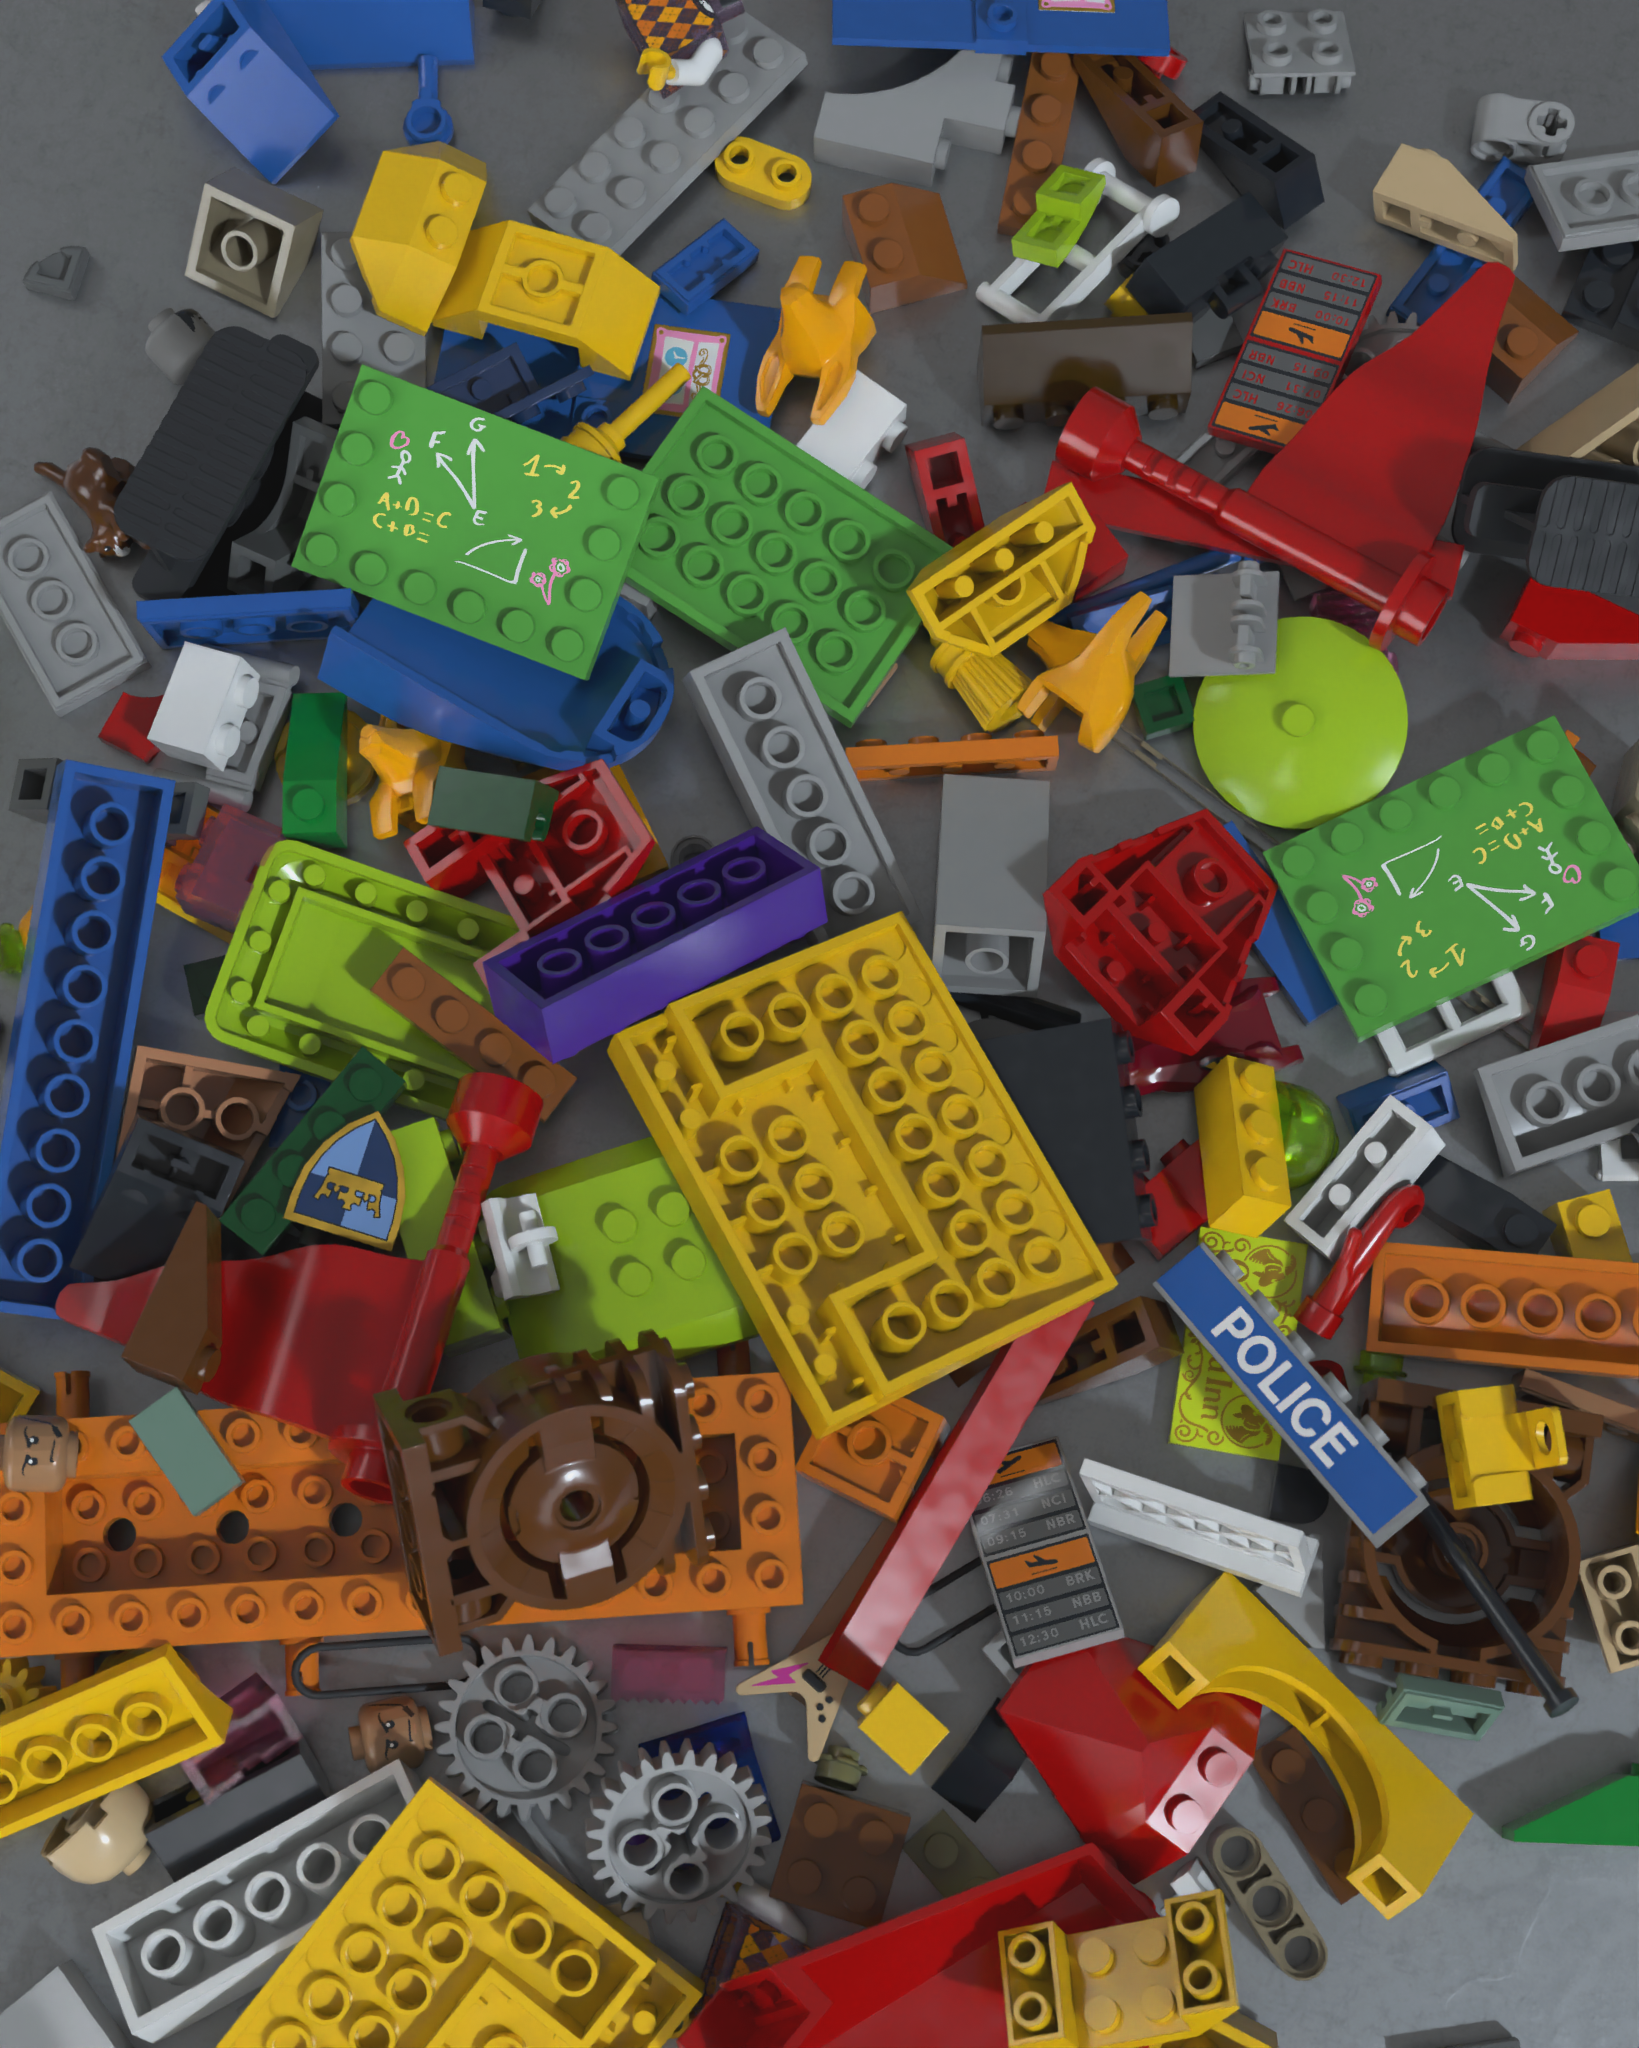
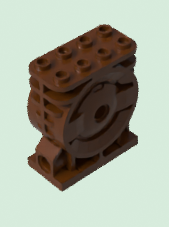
M652 1328L640 1331L638 1333V1348L628 1351L619 1338L608 1340L604 1346L605 1358L601 1359L592 1357L586 1348L574 1351L573 1353L553 1352L529 1356L514 1361L490 1374L466 1396L452 1389H446L407 1401L402 1400L396 1388L373 1394L410 1597L440 1657L463 1650L460 1633L501 1621L515 1601L526 1606L547 1610L582 1608L603 1602L622 1593L639 1582L654 1567L661 1576L674 1573L676 1568L674 1554L684 1551L694 1566L708 1562V1550L716 1547V1540L708 1516L703 1514L702 1500L709 1498V1489L705 1474L701 1466L697 1465L695 1450L702 1447V1438L698 1423L694 1415L689 1413L688 1399L695 1396V1387L689 1367L685 1362L680 1364L676 1362L667 1337L660 1338ZM590 1416H600V1430L604 1435L622 1441L636 1452L637 1457L634 1467L617 1444L607 1437L593 1433ZM533 1435L535 1446L528 1450V1438ZM577 1490L571 1496L564 1498L568 1493ZM502 1497L506 1520L517 1540L505 1539L500 1526Z
M1382 1377L1360 1385L1357 1407L1361 1408L1360 1419L1368 1414L1386 1434L1389 1441L1382 1447L1386 1452L1392 1453L1391 1458L1397 1463L1403 1457H1406L1424 1477L1426 1482L1437 1479H1449L1443 1443L1419 1449L1423 1418L1439 1421L1435 1396L1457 1390ZM1516 1400L1518 1413L1552 1407ZM1559 1408L1568 1454L1567 1464L1529 1470L1533 1500L1504 1503L1517 1526L1540 1530L1542 1541L1517 1537L1510 1520L1497 1504L1454 1510L1450 1487L1432 1490L1427 1493L1458 1537L1464 1542L1466 1548L1500 1596L1506 1592L1509 1586L1536 1590L1531 1601L1508 1598L1505 1603L1565 1687L1566 1677L1560 1676L1563 1654H1569L1570 1643L1565 1642L1567 1620H1573L1574 1608L1569 1607V1602L1578 1581L1581 1559L1577 1523L1567 1500L1589 1484L1594 1439L1602 1437L1604 1415ZM1545 1423L1544 1439L1548 1450L1551 1451V1434ZM1554 1481L1566 1483L1563 1484L1561 1487H1558V1485ZM1417 1516L1377 1549L1352 1519L1348 1518L1344 1543L1343 1570L1339 1571L1338 1582L1341 1583L1339 1602L1334 1604L1333 1616H1337L1334 1638H1330L1329 1649L1339 1651V1663L1382 1669L1383 1659L1395 1661L1393 1672L1438 1679L1439 1670L1444 1669L1450 1670L1449 1682L1495 1689L1496 1679L1506 1680V1692L1543 1697L1487 1616L1463 1624H1447L1428 1619L1415 1612L1401 1600L1392 1588L1387 1576L1379 1575L1377 1563L1391 1565L1394 1575L1403 1590L1414 1601L1427 1609L1445 1614H1468L1482 1610L1453 1567L1446 1561L1443 1553Z

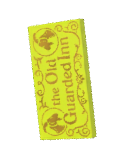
M1200 1227L1198 1229L1196 1247L1204 1242L1215 1256L1224 1249L1245 1274L1238 1280L1240 1285L1250 1296L1259 1289L1279 1312L1280 1316L1273 1322L1281 1332L1287 1336L1293 1330L1297 1331L1298 1321L1293 1315L1300 1306L1308 1244L1261 1236L1254 1238L1219 1229ZM1184 1324L1182 1347L1185 1353L1181 1354L1179 1359L1167 1444L1274 1462L1279 1461L1282 1437Z

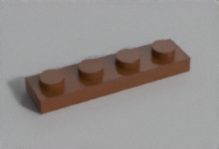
M1032 52L997 234L1016 235L1037 211L1036 191L1062 165L1080 75L1073 63V53Z
M404 947L370 989V994L474 1072H488L507 1076L524 1083L536 1091L544 1102L540 1117L542 1123L546 1122L577 1081L576 1076L560 1064H552L492 1013Z

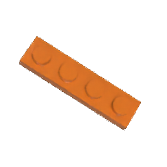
M1023 730L1014 733L1013 738L992 739V735L988 733H971L960 738L961 741L939 742V738L935 736L913 737L908 740V744L887 745V742L882 739H865L856 742L855 747H845V754L858 781L863 782L943 777L944 774L986 775L1055 771L1059 759L1058 735L1045 736V733L1041 730Z

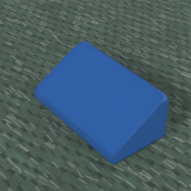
M1436 1060L1428 1062L1399 1077L1388 1075L1336 1097L1352 1139L1390 1094L1433 1128L1460 1118L1448 1071Z

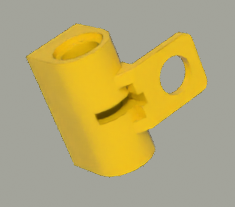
M1512 1384L1457 1390L1435 1396L1454 1510L1533 1500L1528 1471L1567 1464L1566 1442L1561 1414L1557 1406L1518 1413L1514 1385ZM1545 1423L1551 1434V1451L1548 1450L1544 1439Z

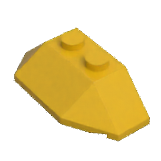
M441 141L389 149L382 152L349 240L362 277L373 297L371 301L376 315L423 337L426 335L456 271L487 183L485 162Z
M1072 482L1065 483L1001 515L928 564L919 572L906 590V593L933 639L985 658H993L1072 603L1084 567L1087 547L1092 542L1096 527Z

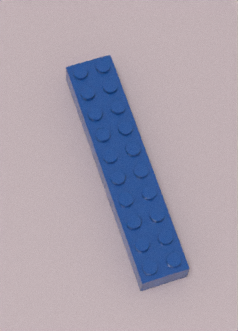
M67 759L56 765L0 1099V1312L62 1320L56 1315L55 1307L60 1292L68 1284L94 1282V1276L71 1268L69 1265L113 1166L176 780Z

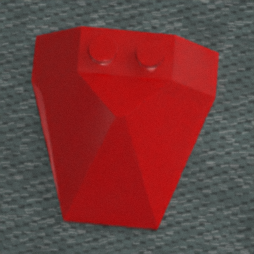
M1206 808L1160 826L1152 832L1133 840L1130 838L1122 841L1114 847L1095 855L1092 853L1079 858L1043 893L1054 955L1115 1021L1122 1024L1123 1030H1129L1131 1036L1193 1056L1228 1020L1233 1007L1230 1005V1001L1237 983L1243 980L1248 968V965L1245 964L1252 944L1259 939L1278 886Z
M1124 1635V1638L1026 1665L995 1709L1031 1764L1038 1770L1052 1791V1796L1059 1807L1065 1811L1080 1834L1079 1837L1084 1845L1093 1842L1098 1848L1108 1852L1116 1861L1118 1870L1122 1875L1135 1885L1189 1854L1254 1760L1263 1705L1244 1696L1225 1692H1211L1193 1697L1180 1709H1177L1137 1669L1155 1646Z

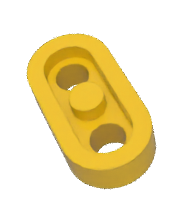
M738 136L714 160L715 173L719 183L727 190L780 210L796 209L802 206L810 197L812 190L811 170L803 159L747 137ZM738 155L748 158L747 162L743 164H735L731 160ZM783 173H790L795 176L790 182H783L778 179L779 175Z

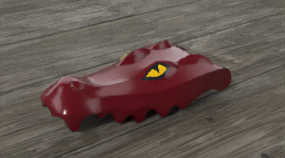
M1276 977L1247 978L1238 982L1230 1001V1005L1233 1007L1228 1020L1193 1056L1132 1036L1135 1062L1128 1063L1131 1085L1137 1084L1141 1095L1156 1091H1162L1163 1093L1193 1092L1194 1088L1226 1055L1273 1066L1275 1073L1302 1063L1304 1057L1299 1045L1281 1047L1265 998L1280 992Z

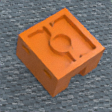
M901 1397L819 1440H816L812 1432L795 1469L805 1479L898 1524L916 1493L914 1487L929 1457L934 1460L936 1459L951 1427L945 1417L905 1397Z

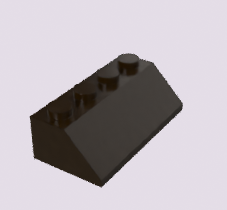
M1192 312L982 325L977 362L981 426L994 425L995 428L1001 430L1016 429L1023 426L1024 423L1045 422L1047 425L1054 427L1065 426L1077 404L1095 386L1134 406L1137 416L1148 415L1153 420H1167L1176 417L1179 413H1185L1192 385Z

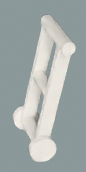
M1096 158L1084 170L1105 175L1106 185L1098 204L1105 197H1108L1137 215L1097 256L1075 244L1064 259V262L1078 269L1081 273L1041 314L1010 296L1041 264L1017 258L992 284L989 282L980 284L976 291V298L1014 323L1065 320L1148 233L1154 237H1162L1171 231L1179 216V203L1167 194H1161L1154 199L1116 178L1115 167L1111 162L1104 158Z

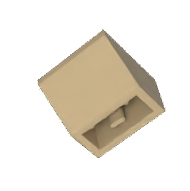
M1639 1541L1580 1560L1578 1579L1608 1673H1615L1639 1666Z

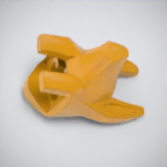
M799 256L785 287H781V316L778 332L763 356L757 375L755 401L756 410L760 416H771L784 389L794 376L820 379L810 416L812 423L815 425H824L847 397L856 378L858 357L867 348L876 334L873 318L858 299L867 272L865 264L844 261L830 295L827 296L813 293L822 265L820 258L815 256Z
M1140 591L1131 597L1109 619L1099 633L1074 630L1046 620L1027 634L1029 637L1027 647L1041 659L1048 670L1038 675L1032 681L1016 706L1017 710L1028 719L1034 714L1031 723L1039 730L1045 732L1061 710L1067 707L1082 718L1078 736L1079 745L1098 754L1115 736L1127 715L1134 695L1135 675L1150 654L1164 628L1167 617L1158 610H1155L1132 636V633L1152 602L1148 595Z
M383 715L380 716L378 726L372 724L364 726L360 733L359 753L371 763L379 776L378 787L369 801L373 836L378 840L392 837L398 834V824L409 828L414 833L427 826L439 766L467 770L464 762L466 747L434 738L414 729H406L405 726Z

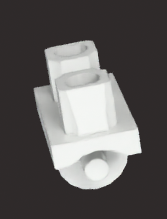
M536 1193L512 1198H489L480 1203L484 1216L478 1222L481 1240L489 1248H492L496 1264L494 1274L491 1276L495 1296L499 1298L504 1297V1301L548 1295L560 1290L549 1244L558 1240L556 1227H544Z

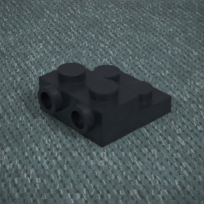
M1639 240L1591 247L1581 266L1561 316L1572 325L1638 352Z

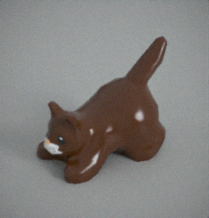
M88 447L82 451L78 460L67 465L66 471L51 462H37L34 464L33 469L36 473L49 478L66 490L70 498L89 517L93 531L91 538L84 546L86 553L99 552L100 558L106 556L122 557L129 554L134 542L143 549L150 550L148 545L123 533L114 518V506L118 496L136 468L130 462L117 457L111 459L102 450Z

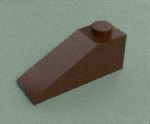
M1073 53V63L1123 156L1154 188L1196 171L1204 122L1135 56Z
M196 1201L124 1348L121 1358L140 1374L174 1387H180L182 1390L198 1396L204 1381L209 1382L214 1377L221 1362L222 1274L221 1222L206 1204Z
M1140 1295L1084 1321L1035 1407L1138 1374L1185 1353L1166 1302Z

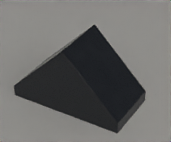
M996 1697L930 1787L975 1823L1010 1784L1027 1757L995 1709L1001 1701L999 1697Z

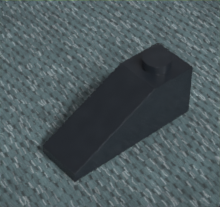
M1221 91L1193 110L1204 121L1200 147L1242 195L1249 191L1278 226L1286 230L1325 202L1315 154Z
M1439 1154L1412 1184L1420 1186L1425 1194V1204L1421 1214L1471 1249L1538 1254L1557 1227V1224L1512 1193Z

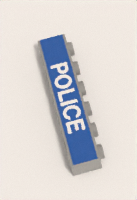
M1202 1242L1152 1285L1377 1549L1429 1506L1428 1501L1420 1491L1427 1484L1426 1480L1406 1457H1403L1396 1463L1382 1447L1389 1441L1386 1434L1368 1414L1360 1420L1355 1417L1345 1405L1352 1399L1350 1393L1331 1372L1322 1378L1308 1363L1316 1356L1295 1330L1285 1336L1274 1324L1273 1321L1280 1314L1259 1289L1250 1296L1240 1285L1238 1280L1245 1274L1228 1253L1223 1249L1215 1256L1206 1244Z

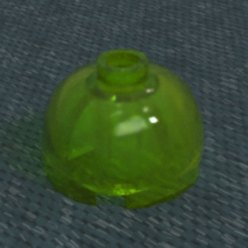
M1276 1080L1290 1191L1313 1183L1324 1172L1329 1163L1335 1159L1339 1149V1136L1336 1132L1332 1112L1319 1095L1303 1086Z

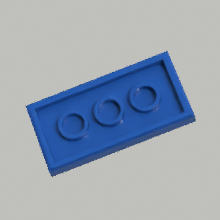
M351 588L136 601L137 620L162 649L183 648L185 641L201 646L205 643L220 646L328 639L329 633L335 625L348 632L363 612Z

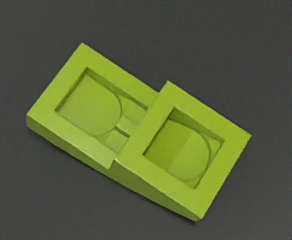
M1060 165L1036 191L1037 211L1011 239L1013 256L1058 268L1075 246L1092 217L1106 185L1105 175Z

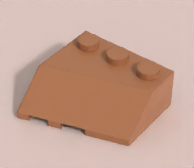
M137 1045L133 1050L113 1164L136 1112L236 1152L243 1157L245 1162L221 1214L222 1216L230 1205L252 1161L272 1129L278 1114L301 1075Z

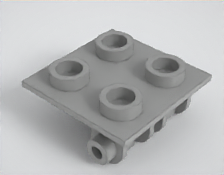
M1315 9L1311 12L1266 10L1261 13H1244L1243 19L1252 69L1248 71V90H1257L1258 95L1283 94L1285 77H1287L1288 95L1295 94L1297 77H1302L1303 94H1310L1311 85L1313 93L1339 94L1341 88H1350L1351 76H1355L1356 69L1344 11Z
M1246 560L1239 562L1238 570L1233 573L1174 576L1169 677L1276 674L1279 571L1262 572L1259 570L1260 564L1258 562Z

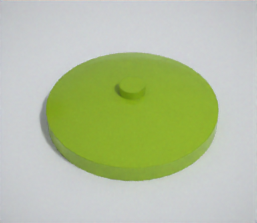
M1297 616L1278 619L1276 674L1205 676L1200 685L1194 708L1195 721H1193V732L1196 751L1201 766L1211 784L1229 804L1247 817L1282 829H1313L1375 800L1394 776L1400 764L1407 739L1408 713L1405 694L1400 679L1387 657L1382 652L1369 646V639L1356 630L1341 623L1318 617Z

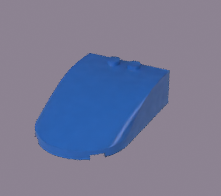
M619 596L589 680L580 679L372 598L348 632L337 625L332 628L317 677L324 683L379 714L434 738L492 755L562 771L583 766L599 759H603L611 768L635 757L658 734L669 712L674 694L673 668H669L661 647L663 643L662 637L650 620L621 596Z

